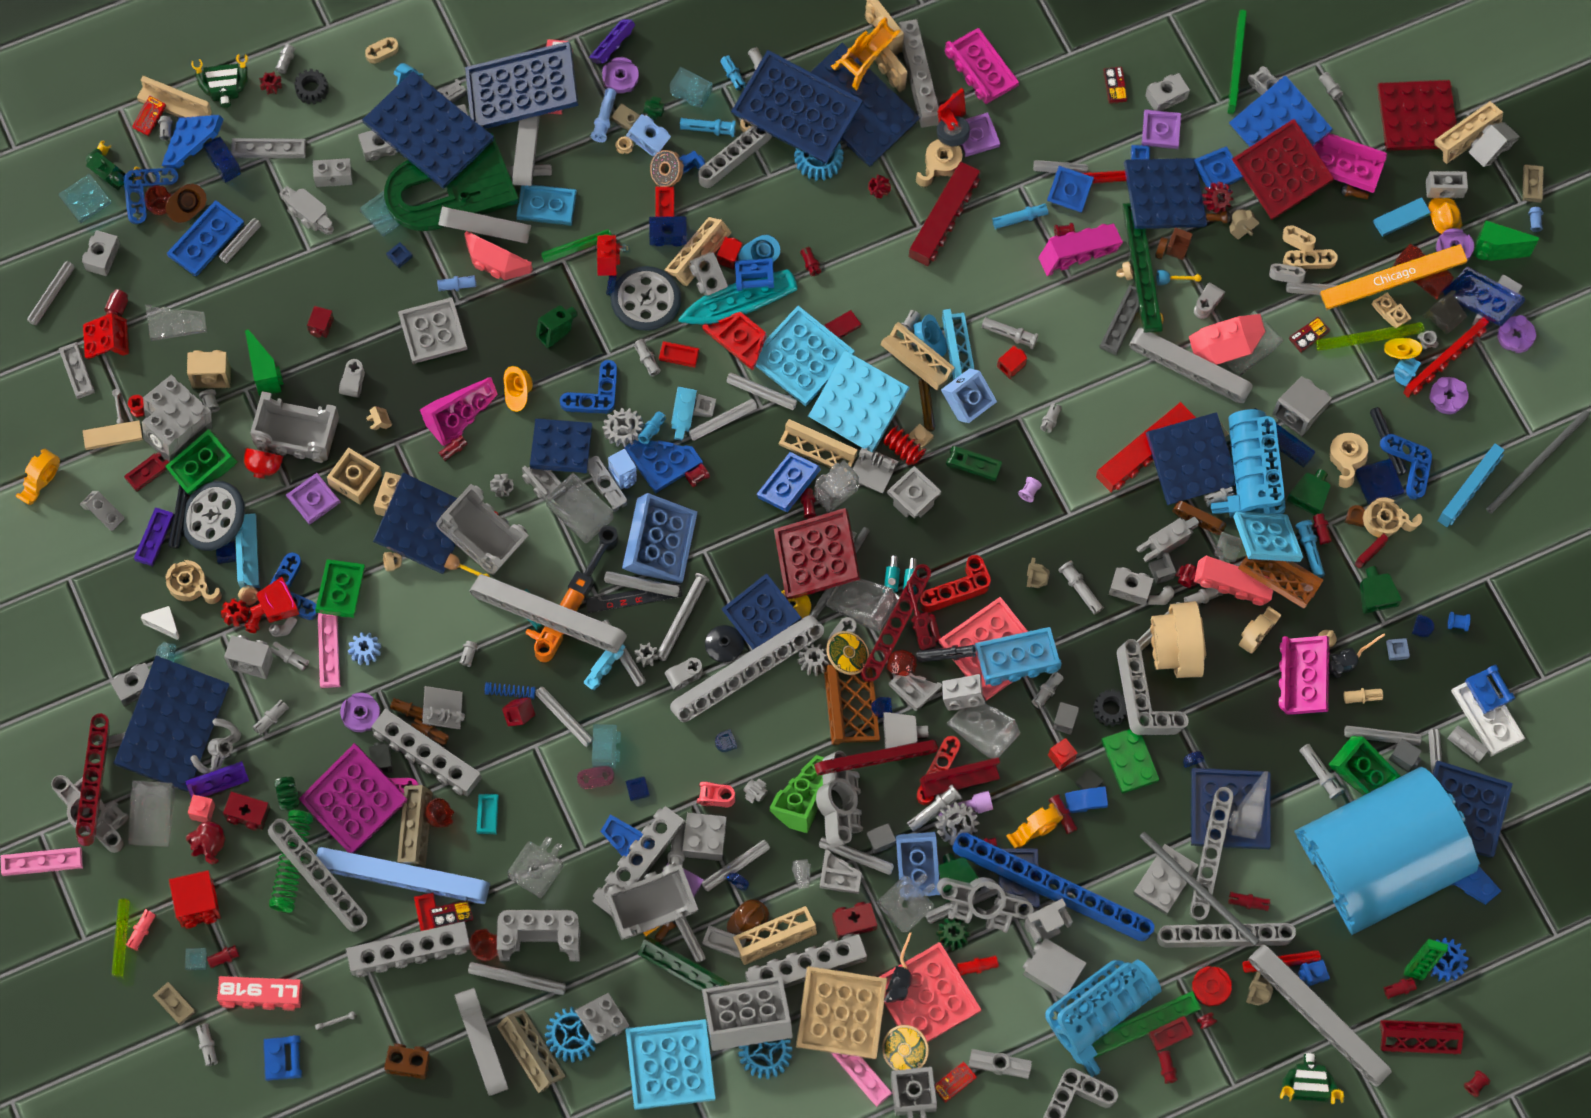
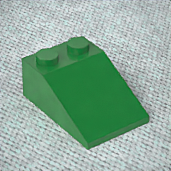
M1485 221L1478 235L1472 255L1480 260L1488 261L1530 257L1539 237Z
M245 330L254 381L259 396H261L262 392L271 394L281 392L280 385L284 383L280 367L275 365L274 359L250 330Z
M208 429L165 467L189 495L201 486L224 475L238 461L218 436Z
M1351 736L1328 764L1340 778L1363 796L1401 777L1364 737Z

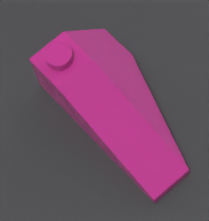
M489 377L433 401L421 408L420 412L426 427L440 444L445 446L453 438L456 439L459 435H462L465 427L468 424H472L475 420L474 417L481 410H484L498 394L492 378Z

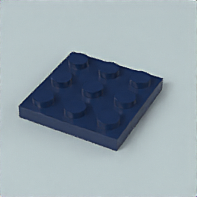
M535 419L530 469L587 473L592 423Z
M767 573L722 608V611L752 650L802 619Z

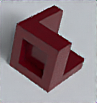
M530 697L514 699L502 708L508 726L524 725L535 716Z

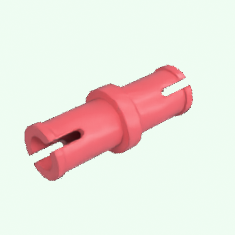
M146 909L144 910L138 924L134 925L133 929L135 930L126 946L136 951L138 950L144 936L148 935V929L157 916L156 914Z

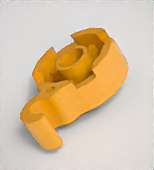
M47 449L40 450L42 454L31 459L25 470L28 476L24 478V490L20 494H16L18 499L28 505H32L36 501L40 490L48 485L59 468L60 458Z
M1054 803L1049 804L1050 808L1044 810L1042 807L1027 818L1028 823H1022L1016 832L1006 836L1014 849L1023 847L1031 839L1044 836L1057 827L1063 816Z

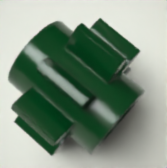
M653 96L651 100H646L643 112L647 113L648 117L652 120H656L658 116L662 117L665 104L661 103V98Z

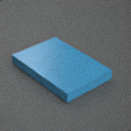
M521 185L516 218L517 220L572 226L577 191L574 189L538 185Z

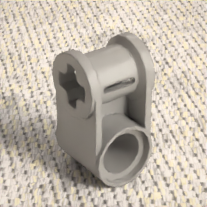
M1264 66L1254 75L1248 76L1249 84L1260 95L1264 94L1278 82Z
M1209 282L1197 300L1194 308L1195 316L1199 319L1208 318L1222 300L1225 291Z
M352 359L347 362L343 378L340 382L339 394L357 398L360 396L365 372L359 360Z
M689 658L679 665L669 668L665 672V676L673 690L677 691L699 679L703 674V669L699 659Z

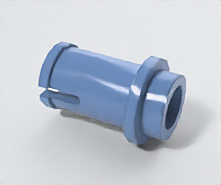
M1540 207L1530 208L1528 215L1531 220V231L1538 232L1543 230L1541 217L1543 211Z

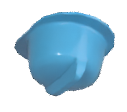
M770 235L758 236L741 248L738 254V261L772 258L774 262L779 257L780 245Z
M928 314L921 322L913 325L915 336L941 357L946 354L947 342L933 315Z

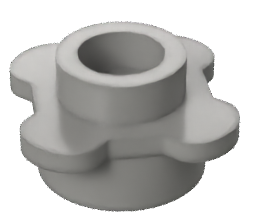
M1434 331L1419 333L1418 339L1421 341L1423 350L1430 347H1438L1439 343L1436 341L1437 336Z

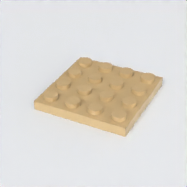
M808 966L796 1047L876 1059L887 978Z

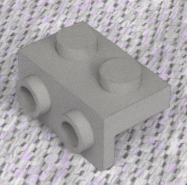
M522 467L523 480L526 484H531L534 487L533 491L536 496L543 498L545 502L564 489L562 483L551 470Z
M980 674L942 681L943 701L948 711L985 704Z

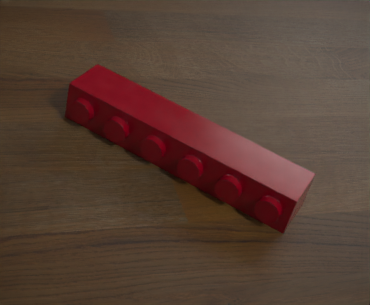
M960 161L911 245L908 257L926 266H929L931 261L934 262L939 253L937 250L940 246H944L948 231L952 232L954 229L956 217L960 218L964 210V203L970 201L972 197L971 191L973 188L976 189L981 181L979 170Z

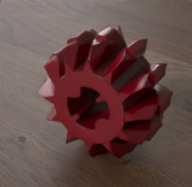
M1218 181L1217 184L1212 182L1210 183L1211 188H1205L1207 194L1202 195L1206 198L1203 204L1208 205L1207 209L1213 210L1214 213H1219V211L1225 212L1226 207H1231L1229 201L1234 200L1233 197H1230L1233 190H1228L1229 185H1223V182Z

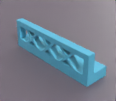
M951 309L943 310L942 321L950 364L955 367L952 373L953 380H955L962 374L964 368L966 370L969 368L974 369L965 313L951 314ZM961 319L962 325L959 329L953 326V320ZM957 335L965 339L962 346L956 343ZM961 351L968 356L965 363L959 360V353Z
M245 514L243 524L235 536L237 582L240 589L246 585L260 588L256 514Z

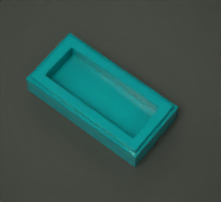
M479 794L477 834H497L498 794Z

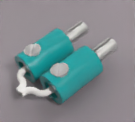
M891 556V564L886 567L884 591L890 592L898 601L899 596L895 592H898L900 568L897 567L898 557L895 556L894 561V556ZM913 558L910 559L909 569L905 570L903 589L916 568V558H914V563ZM912 585L914 595H916L918 588L915 585Z

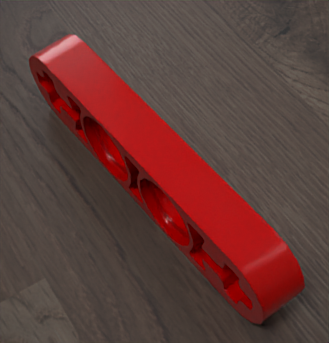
M948 736L944 739L927 774L950 769L960 748V741L957 737ZM954 742L956 748L952 747L950 753L947 754L948 744ZM939 758H946L948 765L945 767L939 766L937 763ZM920 785L916 796L917 801L921 805L931 804L935 796L925 800L922 799V794L924 793Z

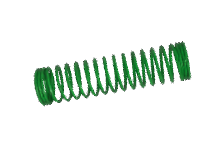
M300 810L288 812V823L289 820L304 824L313 823V815ZM289 823L291 826L298 829H311L310 826L304 824ZM295 830L298 835H301V836H309V835H310V834H309L308 832H306V831ZM301 837L302 839H304V842L309 841L307 838ZM287 842L288 845L296 847L294 842ZM280 850L282 854L279 856L281 861L278 862L280 867L276 869L278 873L275 877L277 879L274 881L275 886L272 887L275 892L271 893L273 898L269 901V907L280 912H293L295 906L292 903H295V900L275 897L273 895L278 893L288 897L297 896L292 892L275 890V887L291 891L298 890L294 886L278 885L276 881L293 885L300 884L296 880L280 879L277 875L281 874L295 879L301 878L298 874L281 873L278 871V869L283 868L291 872L300 873L296 867L281 866L279 864L284 862L293 865L289 863L291 862L290 860L281 859L285 854Z

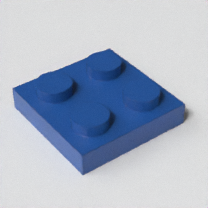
M1227 146L1194 159L1197 171L1206 187L1211 188L1210 183L1212 182L1217 184L1220 181L1223 182V185H1230L1243 179L1242 174L1232 161L1233 156Z
M1059 166L1047 201L1082 213L1094 177Z

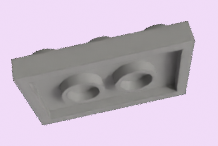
M1164 844L1162 848L1192 876L1198 864ZM1157 855L1133 894L1167 915L1187 882Z

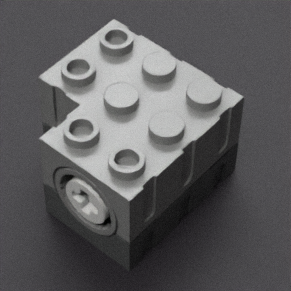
M170 375L143 397L146 417L142 421L143 438L169 462L208 429H212L211 410L205 407L173 375Z

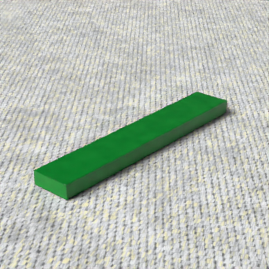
M1240 10L1237 18L1227 114H1234L1237 106L1247 16L1246 10Z
M1428 939L1406 966L1404 975L1424 980L1447 952L1448 944Z
M1193 991L1114 1026L1092 1044L1097 1053L1093 1058L1141 1038L1149 1032L1183 1016L1187 1017L1200 1011L1201 1007Z

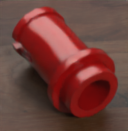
M250 613L248 622L244 625L246 627L245 630L253 634L259 631V623L262 616L254 619L252 613Z

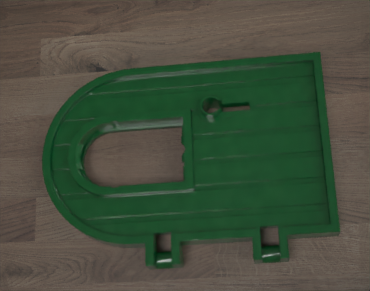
M495 138L446 186L447 194L449 195L447 197L419 206L405 204L401 195L406 189L432 181L431 178L409 160L398 165L390 173L384 187L385 204L391 217L403 227L415 231H433L446 227L439 225L442 207L484 215L519 204L518 196Z

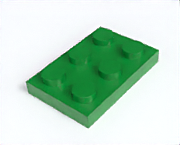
M327 559L315 608L316 613L354 618L365 564Z
M1129 729L1102 738V744L1122 794L1159 782V777L1142 735H1136Z

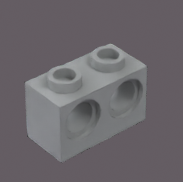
M709 252L690 261L691 266L689 267L692 275L698 279L697 287L700 293L708 296L728 287L714 252ZM702 261H705L708 265L705 271L700 269ZM709 278L715 281V285L711 289L707 286Z

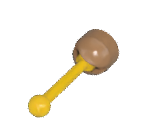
M451 553L444 566L449 570L461 568L477 576L482 574L460 564L459 558Z

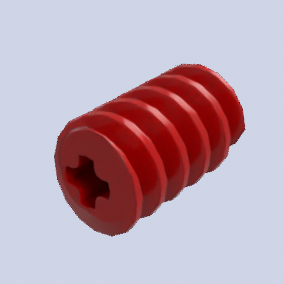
M897 425L887 434L884 444L886 446L890 445V450H895L896 455H901L900 458L906 460L907 465H914L925 454L926 448L920 451L921 444L919 443L914 446L915 439L913 438L908 441L910 434L908 433L903 436L904 429L897 431Z

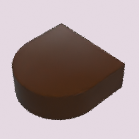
M1164 237L1160 239L1155 255L1156 258L1162 260L1169 239Z
M1359 505L1350 507L1345 523L1364 527L1363 515L1365 509Z

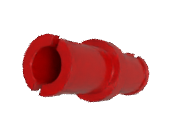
M996 955L982 959L977 957L973 961L957 963V971L960 976L975 972L980 974L984 970L999 967Z

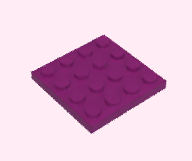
M355 743L299 798L303 805L348 853L353 854L409 800Z

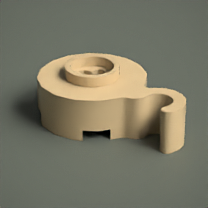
M939 139L932 142L927 148L925 157L927 176H922L918 172L916 177L918 185L922 187L931 185L934 176L951 177L960 161H962L961 148L959 146L944 145Z
M1343 433L1338 435L1331 443L1330 461L1341 471L1342 475L1339 477V486L1343 488L1351 487L1354 483L1356 469L1365 466L1367 462L1368 444L1358 434Z
M1385 497L1376 499L1364 511L1363 521L1364 526L1373 536L1380 537L1384 533L1387 537H1390L1400 527L1408 532L1414 531L1421 524L1422 516L1417 514L1412 520L1413 522H1411L1409 515L1402 508L1400 509L1393 499Z
M185 560V562L173 564L167 571V587L171 595L177 600L192 601L203 596L205 602L215 604L221 599L222 595L219 588L215 589L214 594L208 595L209 589L206 584V577L197 563ZM189 578L190 581L184 584L182 580Z
M1268 606L1263 615H1259L1255 621L1251 620L1241 634L1243 638L1239 646L1253 654L1262 643L1261 641L1265 635L1275 626L1281 614Z

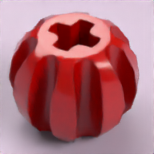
M232 598L230 603L225 602L222 605L224 609L221 610V618L229 626L233 624L234 627H240L239 624L241 622L244 624L247 622L250 610L249 607H246L247 603L243 600L237 602L236 598Z

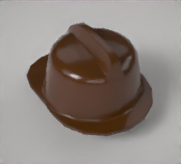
M186 184L167 200V215L178 223L190 220L205 206L207 200L206 193L199 185Z
M751 899L745 901L727 922V931L738 935L767 923L769 918L767 907L758 900Z

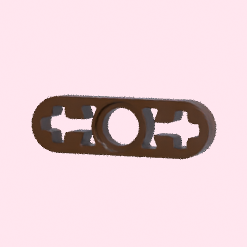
M1178 501L1173 508V512L1177 516L1187 521L1195 517L1199 522V527L1216 535H1222L1226 528V524L1222 520L1183 501Z

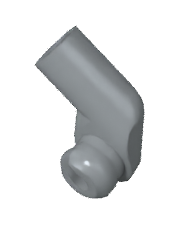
M1167 585L1159 595H1149L1148 605H1166L1174 596L1173 588Z
M290 617L284 625L272 624L269 627V632L274 637L289 635L297 623V619Z

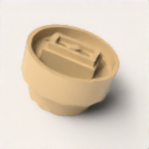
M1196 601L1170 604L1169 614L1152 616L1150 619L1152 624L1150 630L1152 634L1151 644L1154 648L1152 654L1155 660L1154 666L1156 670L1174 669L1176 678L1202 677L1206 647L1203 621L1200 618Z

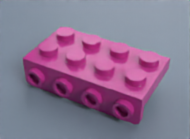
M979 28L954 42H946V56L954 61L957 71L962 72L966 83L974 88L977 98L979 100L982 99L985 104L1019 85V81Z
M1331 133L1313 146L1335 180L1374 193L1387 153Z
M1326 635L1289 639L1287 636H1283L1282 642H1280L1282 660L1279 662L1282 677L1279 680L1281 690L1279 707L1287 715L1327 712L1329 637Z

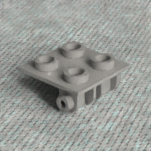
M861 448L859 457L848 479L883 494L898 461L876 451L872 453L868 451V448Z
M425 686L422 724L460 729L461 721H464L465 714L461 713L462 692Z
M609 993L575 1010L596 1044L613 1035H620L622 1030L630 1026Z

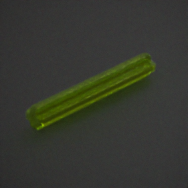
M125 898L118 900L112 975L114 977H122L124 971L130 906L129 899Z

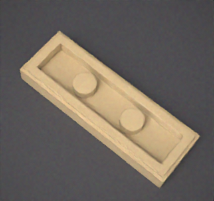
M139 420L83 430L86 450L143 440Z

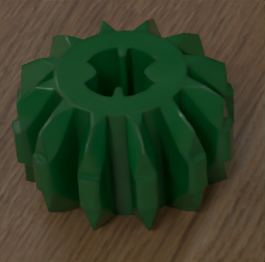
M291 776L277 779L275 781V788L280 809L288 811L299 806V799L294 778Z
M945 918L944 924H939L940 930L936 932V935L940 936L938 943L945 942L944 949L950 945L951 951L955 950V946L961 950L963 948L962 944H968L967 938L970 937V932L966 930H968L969 926H962L963 920L956 922V918H953L950 922L949 919ZM951 931H955L956 937H952Z

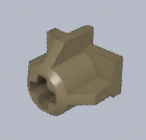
M1237 210L1232 214V222L1229 226L1230 233L1238 240L1246 233L1252 236V229L1259 224V221L1254 217L1251 210Z
M1032 558L1028 566L1026 587L1040 588L1046 586L1050 571L1043 565L1035 564L1036 558Z
M1258 971L1249 986L1246 1002L1260 1006L1269 1002L1273 988L1265 978L1260 977L1261 973Z

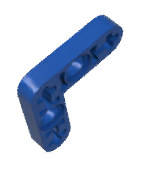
M175 169L130 170L124 175L127 214L131 223L137 225L146 219L143 187L173 185L178 180V173ZM168 172L170 175H173L170 181L168 178H162L160 182V176H165ZM142 173V180H136L133 183L132 180L128 179L132 174L136 178L140 177ZM148 173L155 175L156 180L154 183L147 181L146 175ZM132 192L138 193L140 197L138 202L131 200L130 195ZM141 205V207L137 208V213L141 214V217L137 220L136 217H133V214L136 213V207L132 208L131 206Z
M605 360L601 363L598 394L564 393L560 397V407L567 412L601 414L612 412L615 407L617 366L615 362ZM607 366H610L612 369L610 370V378L606 377L605 369H607ZM610 383L613 387L611 390L605 391L602 385ZM567 399H571L570 405H566ZM576 399H579V406H576ZM590 399L593 403L590 407H584L582 405L583 400ZM605 401H608V407H604Z
M1394 434L1386 435L1380 441L1381 449L1386 453L1411 462L1406 493L1413 500L1421 498L1426 492L1432 461L1431 451L1427 447ZM1403 445L1409 448V454L1404 453ZM1416 469L1422 471V478L1416 475Z
M288 553L283 558L271 583L279 579L281 575H288L289 580L285 584L289 590L302 565L298 554ZM295 559L297 564H292L290 567L288 561ZM290 592L292 598L297 600L296 606L298 610L300 609L297 616L306 620H313L318 616L315 610L316 603ZM312 607L314 612L307 614L304 608L309 609Z

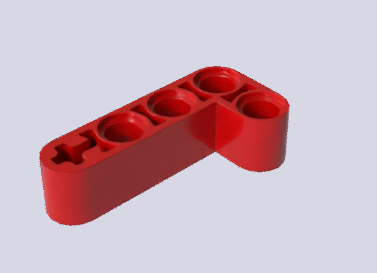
M971 555L966 562V577L922 592L918 604L920 610L930 613L985 594L989 590L991 579L983 559L979 555ZM970 564H977L979 568L973 569L970 567ZM982 580L986 585L980 586L977 584V581ZM966 587L968 591L962 592L959 588ZM948 593L950 597L943 598L941 594Z

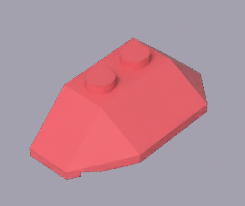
M468 231L465 232V241L472 263L478 270H485L493 277L504 280L532 272V262Z
M1261 314L1246 315L1204 327L1189 336L1193 354L1215 365H1219L1251 355L1266 331Z

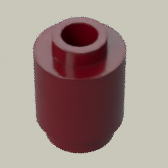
M114 290L110 294L104 308L106 315L113 313L122 317L128 303V294L121 290Z

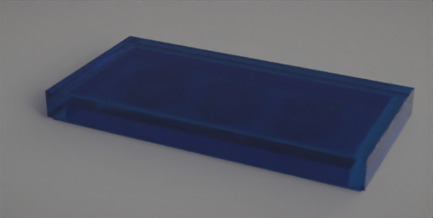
M1466 267L1443 292L1444 296L1501 327L1525 302V298L1522 295L1469 267Z

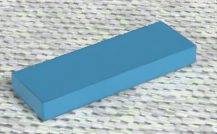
M1421 197L1374 219L1373 223L1383 237L1429 216L1431 212Z

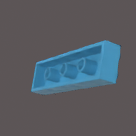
M1496 443L1492 446L1441 513L1438 522L1445 527L1453 525L1456 518L1462 513V510L1468 505L1490 473L1494 471L1496 465L1502 460L1504 456L1503 448Z

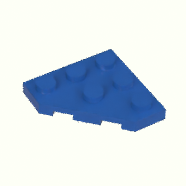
M220 115L179 118L162 166L173 169L183 166L185 164L184 160L188 156H194L204 147V142L209 138L214 139L218 135L224 118Z
M634 440L633 445L629 443L624 447L637 469L655 493L683 477L686 472L693 471L699 464H703L702 459L692 446L674 445V443L659 440L658 442L650 440L648 444H643L640 441Z

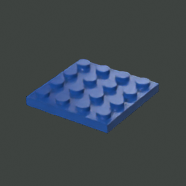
M1286 75L1229 122L1230 126L1249 147L1292 119H1295L1312 146H1315L1333 131L1332 127Z

